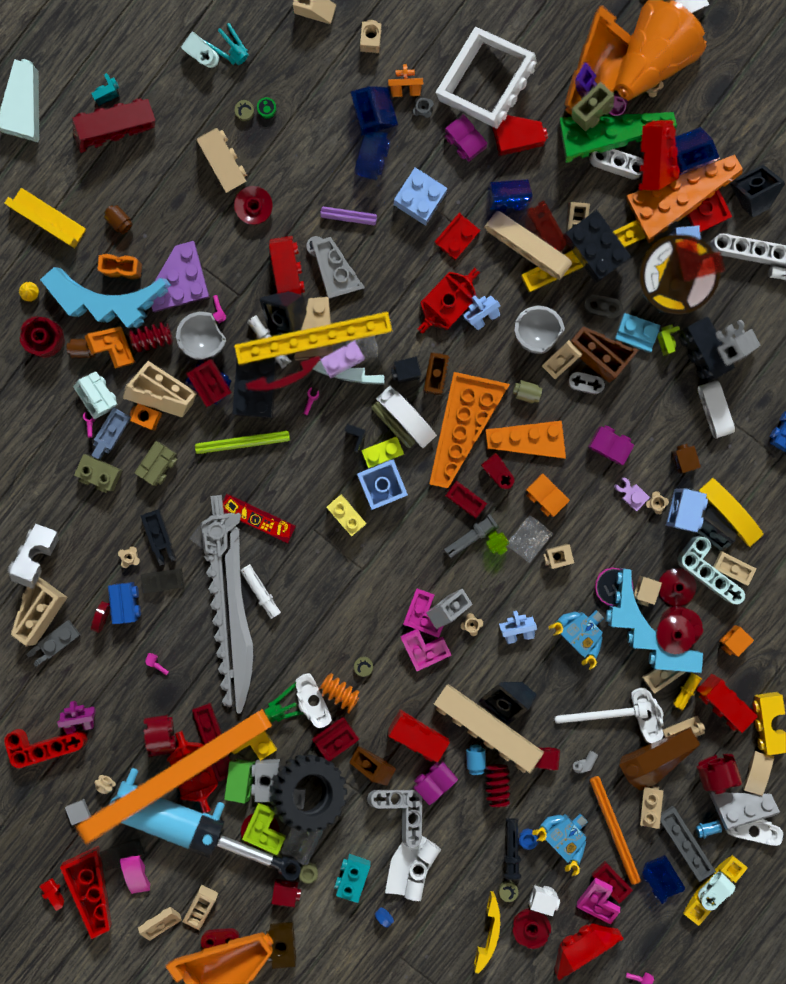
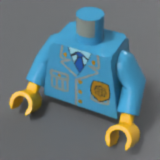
M597 610L589 618L583 612L563 614L554 624L549 625V629L555 628L556 630L553 636L561 634L584 658L587 656L582 661L583 666L587 662L590 663L589 670L596 666V658L600 652L601 635L603 633L597 625L604 619Z
M566 814L547 817L539 826V829L532 831V835L539 833L537 841L546 840L567 863L570 861L571 864L565 867L566 872L570 871L572 867V876L579 873L580 868L578 865L581 862L586 845V836L581 829L588 821L582 814H579L573 821Z

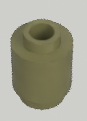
M520 380L519 383H515L513 394H515V399L529 403H538L542 394V388L536 384Z

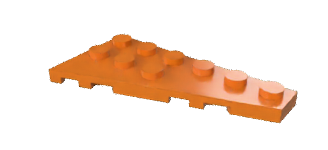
M732 155L682 174L677 180L659 191L640 190L627 195V202L648 243L652 242L659 233H664L668 230V227L675 221H680L700 206L701 202L707 197H712L719 188L725 187L740 176L743 168L736 156Z
M453 372L430 477V485L444 488L450 486L510 384Z

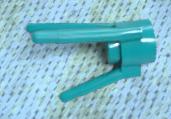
M228 23L227 27L237 44H234L222 29H218V32L231 46L229 50L230 56L207 41L205 42L232 65L235 63L241 65L249 56L248 50L242 44L231 24Z

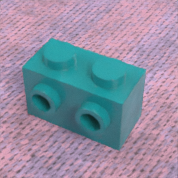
M348 854L347 859H343L340 868L343 871L341 878L337 877L334 888L337 889L336 896L356 903L359 902L370 869V860Z

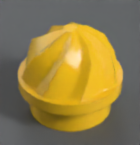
M25 282L20 286L19 294L25 301H33L38 297L39 289L36 284Z

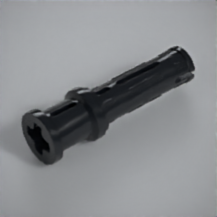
M507 818V855L504 857L506 862L504 878L516 880L521 878L519 873L521 857L518 855L519 819Z

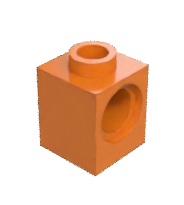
M137 403V406H133L130 412V417H132L130 421L155 431L162 413ZM147 411L149 418L143 422L140 415L142 412Z
M735 625L719 642L724 645L722 649L729 656L733 654L739 657L754 640L741 627Z

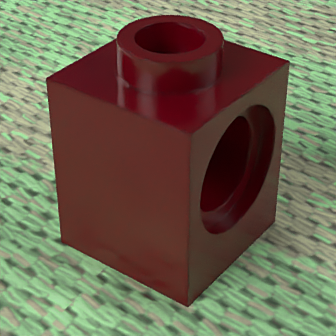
M276 879L272 904L295 907V902L300 901L301 889H298V882Z

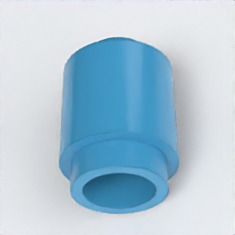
M471 745L466 750L469 774H483L484 769H486L485 749L481 748V745Z

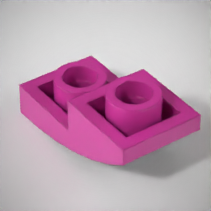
M140 856L120 859L122 872L131 894L150 891V882L145 875V865Z

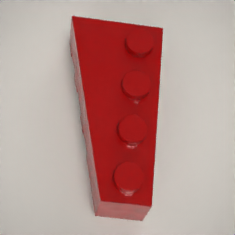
M98 845L64 861L60 866L91 939L109 931L112 925Z

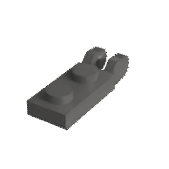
M67 620L37 643V646L26 653L28 658L32 657L40 649L44 652L45 655L33 663L37 667L46 659L53 657L81 634L71 621Z

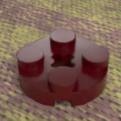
M528 908L520 911L513 918L512 930L516 941L520 945L522 944L529 949H536L542 947L548 941L547 938L551 934V924L545 914ZM530 924L537 926L534 928L535 932L533 933L530 930H526Z

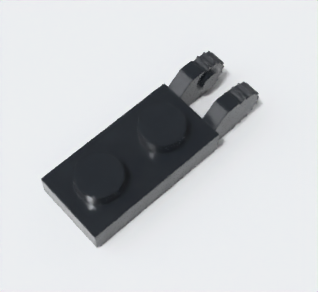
M160 509L140 515L158 563L160 565L165 564L164 557L160 551L163 548H166L169 559L175 561L176 557L171 546L172 542Z

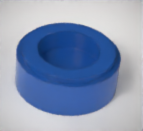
M524 829L519 834V843L527 850L535 848L538 844V836L532 835V829Z
M379 908L376 911L375 917L382 926L389 927L394 922L393 917L386 909Z

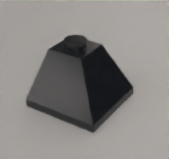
M763 164L730 182V185L742 208L749 215L755 217L771 208L784 187L785 181Z
M287 291L264 296L259 299L267 328L271 333L283 335L301 331L307 313L303 295Z
M500 682L482 696L479 701L505 724L509 725L529 710L537 694L523 682Z

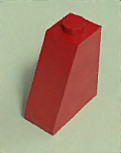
M507 115L506 119L502 120L498 129L492 127L499 156L542 147L546 139H548L547 130L543 128L540 121Z

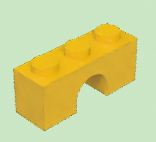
M777 692L754 695L753 709L758 716L757 720H755V726L760 735V739H758L759 749L766 755L786 753V732L783 730H773L771 727L774 717L785 714L783 695Z

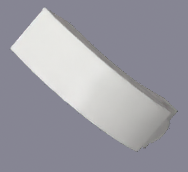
M391 386L376 398L422 448L437 436L417 411Z

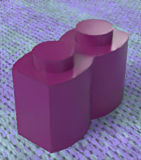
M464 114L445 128L446 140L450 145L454 144L458 148L457 153L463 160L466 159L469 162L487 148L486 140Z
M607 425L598 427L588 447L611 461L624 465L634 447V444L631 443L632 439L625 435H621V437L614 433L615 430Z
M442 760L440 762H433L428 768L430 770L425 775L420 774L414 780V789L428 805L434 803L458 780L457 776Z

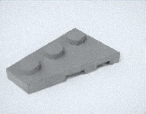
M331 237L311 242L328 298L365 288Z
M710 793V797L725 830L780 813L772 794H763L761 796L754 793Z

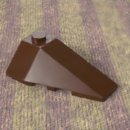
M689 727L622 756L619 766L628 782L641 791L644 787H651L660 782L691 754L700 743L692 728Z

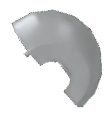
M544 306L527 308L520 313L515 323V335L519 344L525 350L538 354L549 351L559 340L565 329L562 318L557 312Z
M208 312L189 314L181 320L177 327L176 339L178 346L184 354L193 359L206 360L213 358L221 352L226 343V339L223 333L220 332L214 317Z

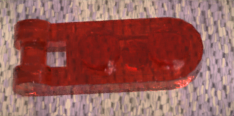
M543 200L538 203V206L528 208L526 212L542 240L561 252L566 246V242L562 238L563 233ZM542 212L544 217L539 219L537 214Z

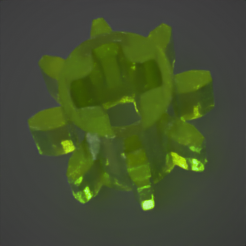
M494 531L487 536L489 540L486 542V545L492 554L497 552L502 555L508 551L506 546L510 543L503 532L498 534Z

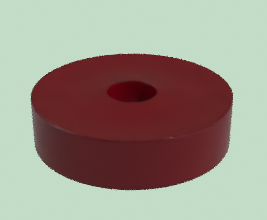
M102 601L98 606L91 624L92 631L100 633L110 612V603Z

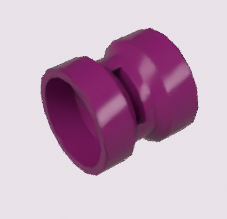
M618 92L613 93L614 107L609 113L619 116L625 112L627 100L622 98Z

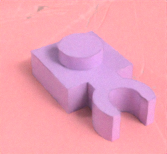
M622 478L621 480L625 483V487L620 488L618 485L614 487L617 491L624 492L625 495L622 499L635 511H638L650 497L638 485L634 484L631 487L629 480Z

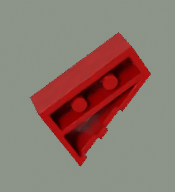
M673 120L651 121L642 127L641 152H644V165H640V171H643V182L639 184V190L659 191L679 178L678 150L675 142L676 130Z
M293 236L270 239L269 247L277 292L290 291L302 295V293H305L304 281H300L299 278L302 269L301 263L297 262L296 254H299L297 242L294 243Z
M713 674L696 689L700 693L698 697L706 705L710 703L714 707L712 711L719 718L723 716L727 720L725 724L733 731L738 730L743 733L758 717L745 702L736 696L737 694L733 690H730L721 678Z
M399 710L388 728L389 737L406 745L410 750L423 754L422 756L430 762L433 760L439 762L450 743L447 737L402 710Z

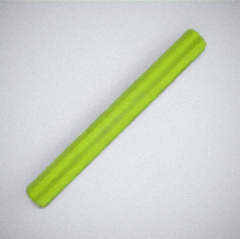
M288 431L197 443L195 444V451L197 454L286 442L290 440V435Z

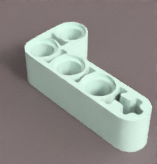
M693 537L679 554L678 564L725 601L733 604L742 603L745 599L744 591L703 560L711 548L710 541L705 537ZM699 540L703 542L701 550H698L696 547V543ZM688 555L692 558L690 565L685 564V558ZM702 567L707 569V574L704 577L700 575ZM720 578L722 585L720 588H716L715 582ZM730 590L735 592L734 594L736 595V598H733V595L726 591Z

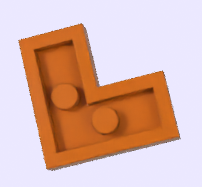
M122 327L89 333L84 336L91 355L109 351L115 369L132 365L135 362Z

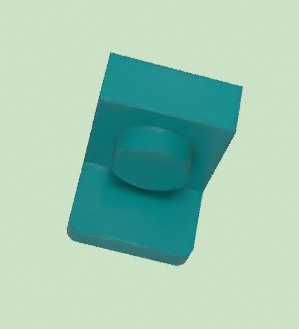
M108 73L104 74L109 85L99 86L91 93L99 106L119 97L117 92L119 86L115 78H110Z

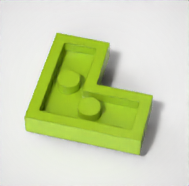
M259 802L242 840L278 855L286 835L269 828L275 813L271 807Z

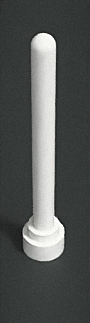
M646 702L634 705V708L559 715L554 720L556 723H567L633 715L641 719L648 718Z

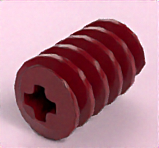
M160 322L159 329L152 324L151 331L147 326L144 327V332L137 328V334L129 330L133 349L139 353L143 351V347L148 351L150 350V345L156 349L158 343L161 347H165V341L168 345L173 343L168 323L167 327H165Z
M493 764L486 766V769L491 771V773L485 774L486 777L491 778L490 781L486 782V785L491 786V788L486 789V792L491 794V796L486 797V800L491 801L489 806L506 807L510 805V801L507 799L510 797V793L507 792L510 789V786L507 784L510 781V778L507 776L510 774L507 765Z

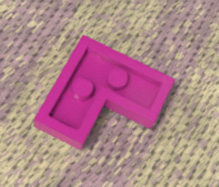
M416 588L403 624L439 638L443 626L436 629L426 614L430 609L434 594Z
M418 629L400 636L416 671L451 656L443 637L425 645Z
M597 878L593 880L577 901V908L609 924L620 913L619 906L606 900L612 893L613 886Z

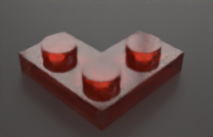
M696 237L675 242L684 281L725 271L720 251L700 256Z

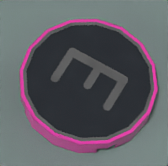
M619 568L605 569L599 573L594 586L596 595L607 605L617 606L618 604L615 603V593L619 591V584L616 583L617 572H620Z

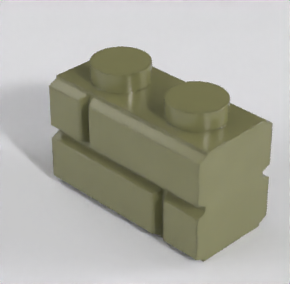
M155 441L135 471V474L153 486L161 485L167 477L165 474L167 469H172L178 460L175 458L177 453L159 441Z

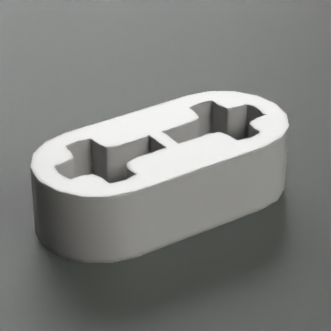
M575 372L568 378L569 387L581 392L598 394L605 387L603 379L598 376ZM579 376V380L584 381L585 383H579L577 386H575V382H573L572 379ZM596 380L600 388L593 390V386L587 384L588 382L594 383Z

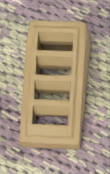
M569 202L567 231L572 228L573 224L580 222V220H573V216L582 217V220L589 216L590 204ZM574 208L583 209V213L574 212Z
M201 885L182 922L200 930L216 901L218 893ZM190 915H193V916L199 918L200 921L197 920V919H195V918H193V917H190Z

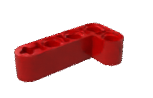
M15 729L6 735L4 743L11 765L15 768H22L75 752L87 743L88 738L84 731L76 730L73 733L29 744L26 732L22 729ZM13 735L19 738V743L13 741ZM74 738L80 740L79 743L73 742L69 745V742L72 741ZM55 742H59L62 745V750L55 748ZM37 748L43 750V756L37 754ZM18 753L24 755L25 761L19 760Z

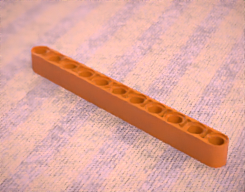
M263 709L82 822L76 826V829L84 843H89L272 726Z

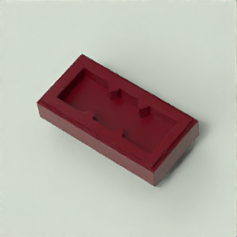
M458 481L453 484L445 495L475 519L487 505L484 500Z

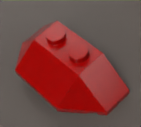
M592 923L581 927L579 932L573 936L565 937L563 942L560 943L554 969L558 980H561L616 943L622 941L624 938L620 931L616 928Z

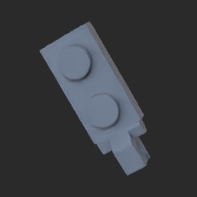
M114 407L94 439L93 445L96 448L91 456L101 460L105 452L109 454L132 417Z

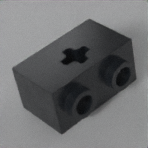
M417 356L395 361L394 367H391L393 381L397 380L398 384L421 378Z

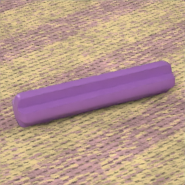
M324 206L321 208L320 215L322 218L376 225L377 222L376 214Z

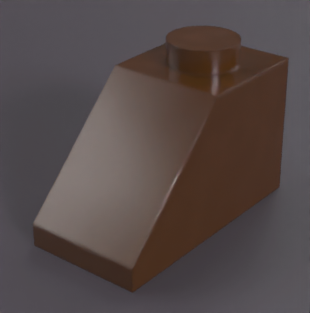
M360 746L357 747L349 762L372 782L386 786L396 770L386 760Z

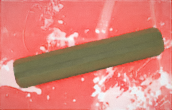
M376 402L371 407L407 448L415 444V440L380 402Z

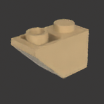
M294 0L293 9L294 14L331 24L336 4L330 0Z

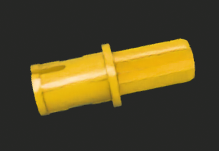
M691 672L685 685L681 686L682 690L674 702L675 707L680 710L685 708L691 696L695 695L694 691L702 680L701 677Z

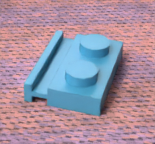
M624 313L614 340L647 352H652L661 325Z

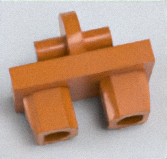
M403 64V70H395L396 76H403V79L388 80L392 97L402 96L403 85H409L410 96H420L423 78L408 79L407 76H415V69L407 70V64Z

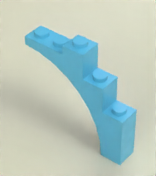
M56 267L40 279L69 316L79 317L88 309L98 322L107 323L115 318L116 313L127 328H138L144 323L143 319L147 317L143 309L147 310L154 304L153 301L157 297L164 296L171 286L167 279L160 278L150 286L134 293L102 295L82 287L72 280L61 268Z
M620 568V572H617L616 576L619 591L615 593V603L618 604L617 606H610V609L606 611V622H608V625L611 627L631 628L627 635V642L630 643L631 647L653 649L649 654V664H651L652 668L702 673L703 653L688 650L682 654H671L659 646L656 632L644 619L635 601L631 570Z

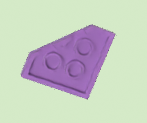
M191 241L176 245L155 280L156 282L160 278L167 279L171 286L164 296L157 297L153 301V312L210 298L195 242Z

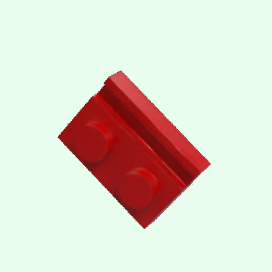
M459 212L434 243L456 261L479 234L480 229Z

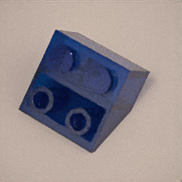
M368 86L350 92L361 136L398 125L388 87Z
M702 127L675 137L678 150L677 161L680 169L679 176L714 163L720 158L713 139Z
M365 132L354 169L356 175L376 181L378 175L382 176L385 166V159L383 158L388 156L390 150L388 133Z
M528 179L490 182L488 186L490 210L495 209V212L506 211V208H514L516 211L526 209L525 207L529 206L533 198Z

